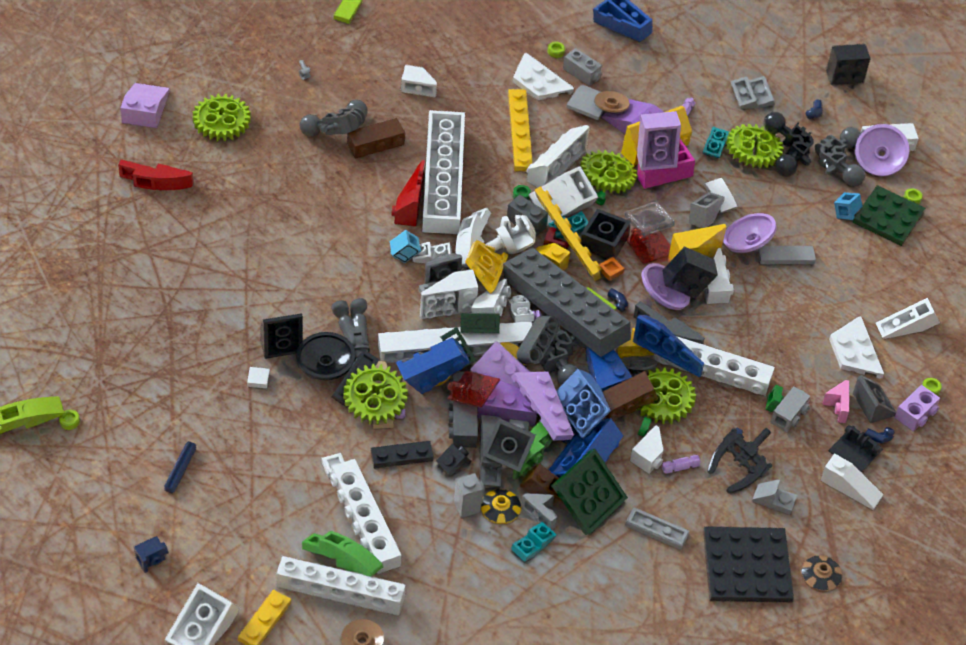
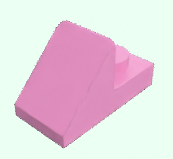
M848 380L829 390L823 400V405L835 406V414H838L839 423H846L849 414Z

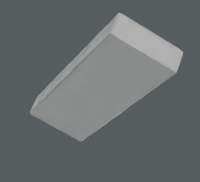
M763 246L758 249L760 264H815L816 261L813 246Z
M633 507L625 523L626 527L679 550H682L690 531L635 507Z

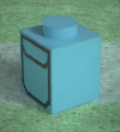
M407 230L390 241L392 256L404 263L421 252L419 238Z

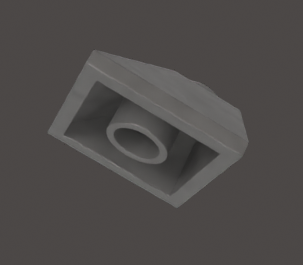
M456 253L442 255L425 263L424 284L435 281L438 283L450 274L461 271L462 255Z

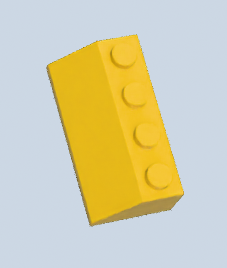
M682 105L666 112H677L681 124L680 139L687 146L690 143L692 129L685 107ZM640 121L627 126L621 154L633 166L638 165L637 150Z

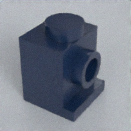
M157 536L134 546L135 558L144 573L148 572V567L156 566L164 561L165 555L169 553L164 542L161 543Z

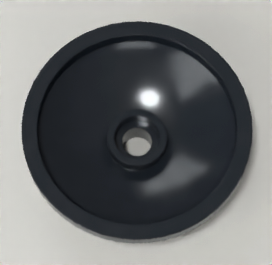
M333 332L315 333L305 338L298 346L296 352L297 364L302 372L311 378L318 380L337 379L345 375L355 362V349L352 343L340 334Z

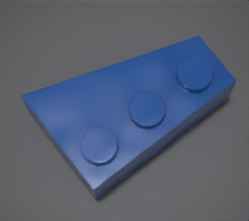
M605 0L593 8V22L640 42L653 33V20L630 0Z
M453 337L431 346V350L420 355L418 352L413 354L414 358L402 362L400 360L396 362L404 380L421 394L429 392L434 386L445 381L453 373L463 369L465 365L470 363L462 345Z
M587 346L585 356L589 374L601 387L602 392L632 378V375L615 350L600 357Z

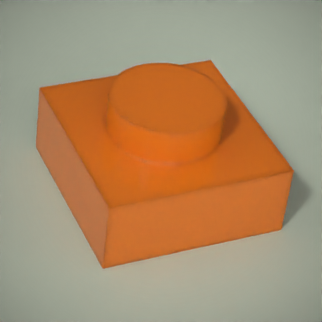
M614 257L599 264L601 267L600 272L609 281L624 273L625 268Z

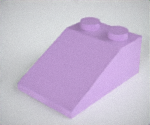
M135 83L126 93L121 105L122 123L157 128L170 88Z

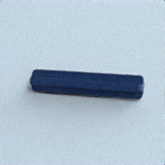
M186 442L164 485L166 492H175L196 450L194 442Z

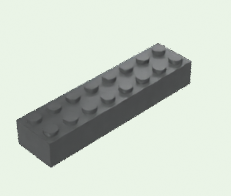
M533 247L503 263L504 279H507L509 285L547 315L558 317L562 327L600 357L631 339L630 321Z

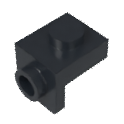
M452 443L436 462L452 476L464 462L469 464L471 459L468 457L469 452L463 446L457 447Z

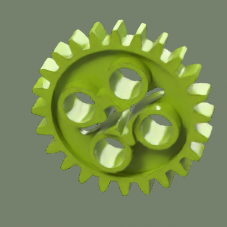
M217 94L216 98L210 95V99L204 98V102L199 101V106H195L192 116L194 128L198 129V133L203 132V137L209 135L210 140L216 137L217 141L220 138L226 141L227 137L233 140V135L240 137V132L245 133V129H248L251 123V111H249V106H245V101L240 102V98L234 99V95L228 98L227 94H224L223 97Z
M748 123L747 127L742 124L741 128L736 126L735 129H731L726 140V149L730 150L729 154H734L733 159L739 158V163L744 161L746 166L751 164L753 168L755 165H758L759 168L762 165L768 168L769 164L774 166L777 158L782 156L784 147H782L783 142H780L781 138L775 137L776 134L767 132V130H764V126L758 128V125L755 124L752 127L750 123Z
M597 150V153L591 151V154L586 153V156H583L580 162V167L592 186L595 185L596 190L602 188L603 192L609 190L611 194L613 191L619 194L620 190L626 192V189L631 190V186L634 187L638 176L637 170H635L636 166L626 161L625 157L621 158L620 153L614 155L613 151L611 153H608L606 150H604V153L600 150Z
M372 364L371 369L364 365V371L357 368V375L351 373V379L346 380V386H344L345 393H343L345 406H349V413L354 412V418L361 416V422L368 419L370 425L375 420L376 424L379 425L380 420H383L386 424L388 417L394 420L395 414L400 416V409H405V403H407L408 389H405L406 382H402V376L396 377V370L391 373L389 366L384 370L382 364H380L379 368ZM379 380V381H381L382 383L377 384V383H375L374 381ZM364 390L365 393H359L358 391ZM392 395L393 398H387L385 396ZM370 405H376L377 407H376V408H370L369 406H370Z
M666 367L661 372L658 368H656L655 373L648 370V378L653 387H657L654 389L658 399L649 405L636 409V411L641 410V416L647 414L648 418H654V423L661 420L662 425H664L665 421L668 420L672 424L673 419L680 422V418H687V413H691L692 407L695 406V387H692V381L687 382V375L681 377V371L674 374L673 368L670 372H667Z

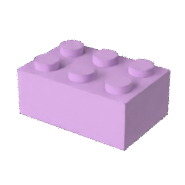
M676 111L640 115L637 158L641 171L677 167L681 124Z

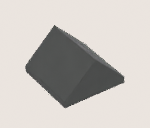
M860 375L857 378L853 395L869 422L873 423L894 417L896 410L880 384Z
M499 418L483 456L520 472L531 451L536 434Z

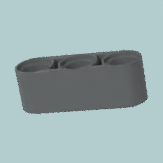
M539 316L536 318L517 351V360L520 363H540L559 331L560 320L558 317Z

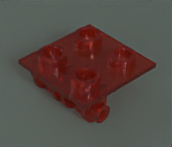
M636 227L631 230V236H629L627 242L643 265L669 256L671 245L658 227L643 232Z
M465 371L459 382L453 381L449 383L448 389L451 390V393L447 399L482 408L499 383L500 378Z

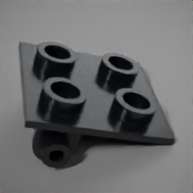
M848 425L845 428V434L828 452L849 461L862 472L883 449L879 446L880 443H876L868 435L865 437V433H860L854 425Z

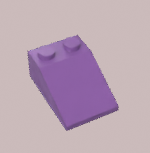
M629 99L630 104L627 110L619 113L606 112L602 115V118L625 134L628 125L640 121V115L663 113L664 111L654 104Z

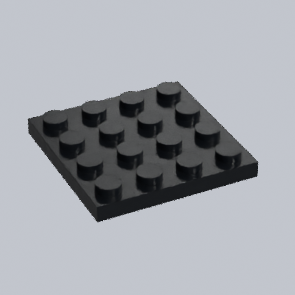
M704 526L703 536L710 601L793 602L794 595L785 528Z

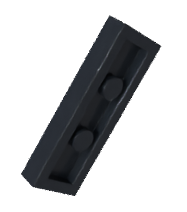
M363 349L331 397L345 406V399H343V393H345L344 386H346V380L351 379V373L357 375V368L364 371V365L371 369L372 364L376 366L379 359Z
M430 441L371 448L374 469L432 462L434 458Z

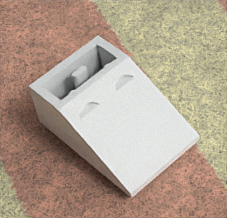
M580 166L542 186L544 191L547 190L550 193L553 205L557 204L562 211L560 215L565 217L592 206L598 198ZM535 191L530 193L529 196L532 202L545 210L537 199ZM549 215L547 220V226L549 223L553 222Z
M474 271L454 272L421 292L420 319L472 312L471 307L478 295V284Z

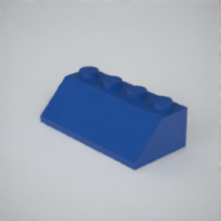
M611 418L602 419L584 438L576 432L548 470L560 478L591 449H596L603 461L606 462L612 451L619 446V442L624 435Z

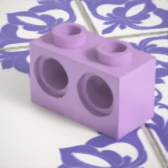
M920 385L898 407L895 419L914 431L919 426H924L930 415L934 416L939 409L937 405L940 397L923 385Z

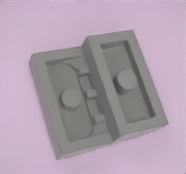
M765 76L753 80L743 77L731 81L740 108L755 109L775 105Z
M585 85L579 86L566 106L568 109L599 120L605 113L594 101L595 96L600 91Z

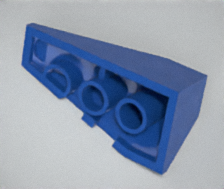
M639 315L637 317L633 337L634 343L701 377L704 362L677 336L656 319L647 315Z

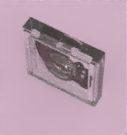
M656 201L624 212V217L631 221V225L642 237L675 226V221Z

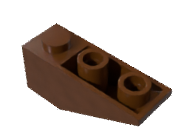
M540 463L530 469L522 480L520 487L529 494L554 495L553 506L569 512L552 487L559 478Z

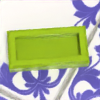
M342 0L334 14V19L350 24L361 6L362 0Z

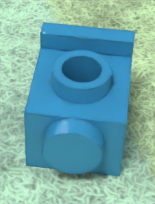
M844 192L834 202L837 218L853 220L854 215L863 207L861 195Z

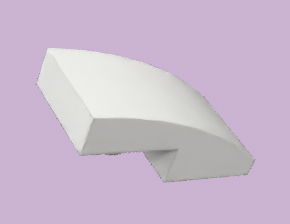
M722 178L704 184L707 192L725 197L719 214L737 208V204Z
M430 242L420 244L421 252L413 257V262L427 263L436 257L452 254L450 242L431 246Z
M517 295L513 296V299L507 300L515 323L534 321V313L530 310V302L526 297Z

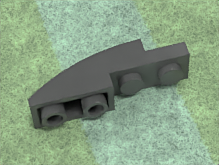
M641 301L635 305L633 316L635 319L639 315H647L663 323L675 336L704 344L705 338L700 333L695 332L674 317L669 321L666 317L660 315Z
M481 415L480 480L484 488L500 489L501 467L503 464L483 456V453L498 419H501V417Z

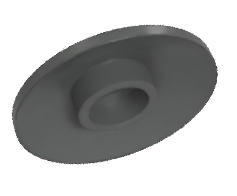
M629 356L621 358L626 368L632 370V373L636 375L653 369L658 365L656 360L648 357Z

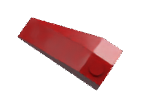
M421 160L399 194L396 206H392L391 216L395 217L394 224L417 225L425 173V160Z

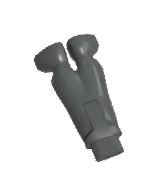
M363 298L353 300L350 308L344 300L336 301L331 306L332 313L339 318L338 324L344 337L352 343L355 349V360L363 349L370 352L366 316L363 315L368 306L367 301Z

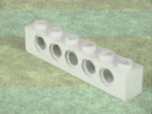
M678 337L704 362L701 376L766 396L774 371L773 366ZM658 355L655 356V360L661 364L687 371Z
M352 459L332 466L330 481L333 487H337L339 501L345 504L347 518H351L353 521L354 533L356 535L359 534L361 538L360 544L383 563V568L377 574L400 567L401 553L356 460Z
M282 556L276 573L277 587L398 616L400 615L405 598L404 584Z

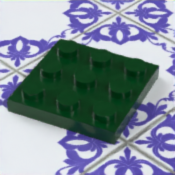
M877 185L854 217L853 223L902 246L924 214L926 208Z
M591 449L552 485L585 535L591 534L628 498L596 449Z

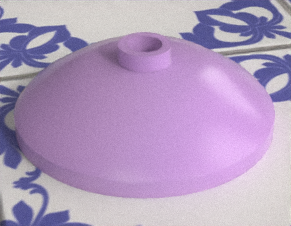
M887 124L874 125L867 128L859 136L855 147L856 159L859 165L869 174L890 176L897 173L906 164L909 157V143L906 136L898 128ZM880 151L885 152V155L880 156L878 153Z
M764 213L744 216L727 228L723 242L726 248L732 252L748 253L758 250L770 242L777 230L776 222L772 216Z
M656 263L648 264L642 271V282L650 297L668 309H684L690 302V296L665 286L662 272L665 266Z

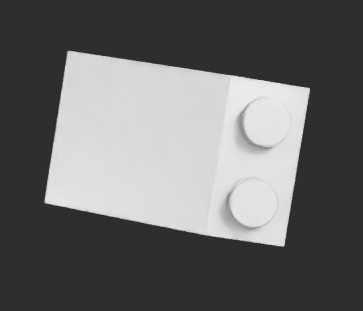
M197 583L165 640L173 645H214L230 627L241 607Z

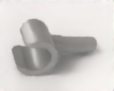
M300 60L299 63L302 69L299 70V75L304 80L311 77L309 74L310 68L305 66L303 60Z

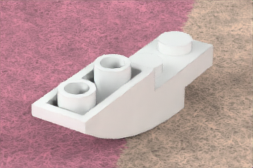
M488 208L472 213L471 216L464 218L461 222L456 240V254L462 255V268H469L465 260L472 244L476 240L484 243L481 235L491 214Z

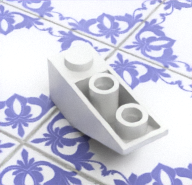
M718 248L714 257L718 276L704 289L707 304L729 303L730 296L734 292L733 284L729 282L730 272L726 269V257L722 255L721 248Z
M507 279L500 281L491 294L486 291L478 296L471 307L472 313H499L502 316L507 300L511 297V288L507 284Z

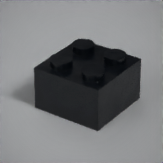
M866 44L832 46L826 68L831 85L864 83L871 59Z
M597 209L581 233L582 247L586 246L590 252L607 259L611 257L616 259L630 236L631 221Z
M685 246L662 270L666 287L694 299L718 276L715 259Z

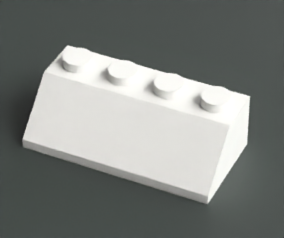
M585 125L570 129L566 134H562L559 140L552 144L545 154H541L534 164L529 165L527 169V182L538 188L562 175L586 152L590 127Z

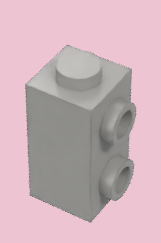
M573 49L564 57L563 70L588 86L599 81L601 78L602 65L578 49Z
M793 386L774 410L771 423L786 432L792 426L796 427L800 421V416L802 414L805 415L810 408V404H808L810 395Z
M475 473L456 479L454 503L461 518L480 513L481 504H483L482 492H484V486L481 480L478 481Z

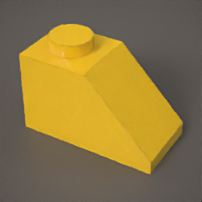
M553 243L536 248L539 253L563 271L568 267L570 252L563 247Z

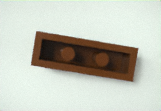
M395 118L347 133V145L354 158L364 157L405 145V131L399 120Z
M645 371L603 391L611 410L603 419L611 418L615 422L618 418L633 413L636 409L649 405L658 399Z

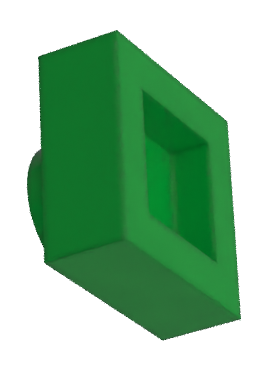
M775 385L769 392L765 410L773 412L784 399L782 395L783 387Z

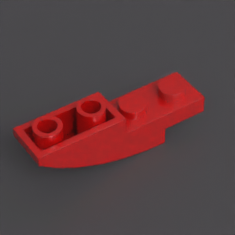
M122 159L118 164L119 177L133 180L134 187L164 191L186 189L194 185L193 172L158 163L156 168Z

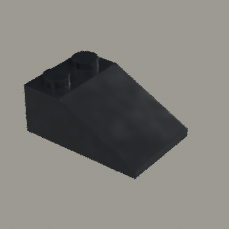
M302 313L262 320L260 341L265 359L296 354L298 346L303 341Z

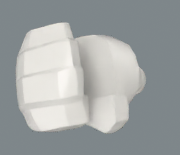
M515 215L516 226L514 228L511 227L509 218L504 216L501 219L500 227L496 229L497 238L486 243V245L494 247L495 251L505 248L508 254L522 252L535 243V228L527 216Z

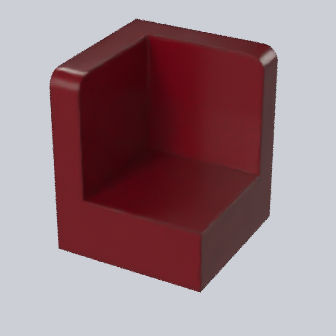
M549 227L544 239V245L556 243L567 250L569 247L568 242L556 239L557 228Z

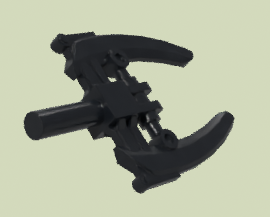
M732 428L716 448L708 466V474L714 473L719 461L726 452H731L734 457L733 461H738V466L746 467L749 473L739 482L729 486L727 493H734L748 487L772 467L771 463L768 464L766 462V457L758 454V447L771 434L769 429L765 428L752 442H746L743 439L745 437L742 434H737L736 428ZM734 444L740 448V453L734 450ZM747 460H752L756 466H750Z

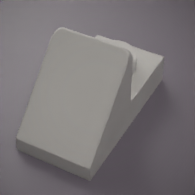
M780 480L758 484L752 502L789 515L791 514L797 495L778 489Z
M525 493L522 496L521 508L538 523L544 522L552 531L555 529L557 516L550 509L553 506L554 495Z

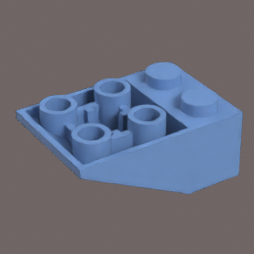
M577 369L556 391L568 420L582 438L611 411L601 387L591 374Z

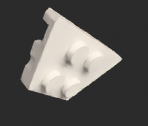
M524 53L513 77V83L521 89H526V92L537 101L549 97H558L559 93L567 92L568 95L573 93L574 87L529 54Z
M857 317L830 335L829 340L840 369L855 371L865 375V372L876 374V378H883L884 372L862 317Z

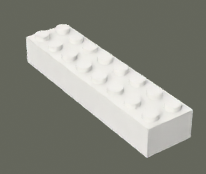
M429 110L422 232L458 234L461 216L465 113Z

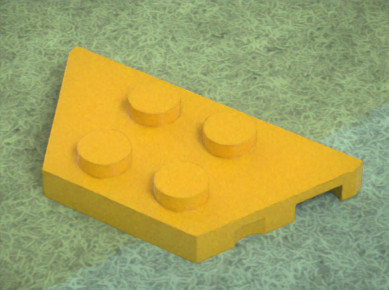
M476 240L470 248L465 263L474 271L475 276L491 294L496 289L503 271V263L506 262L508 254L503 252L500 255L494 252V247Z

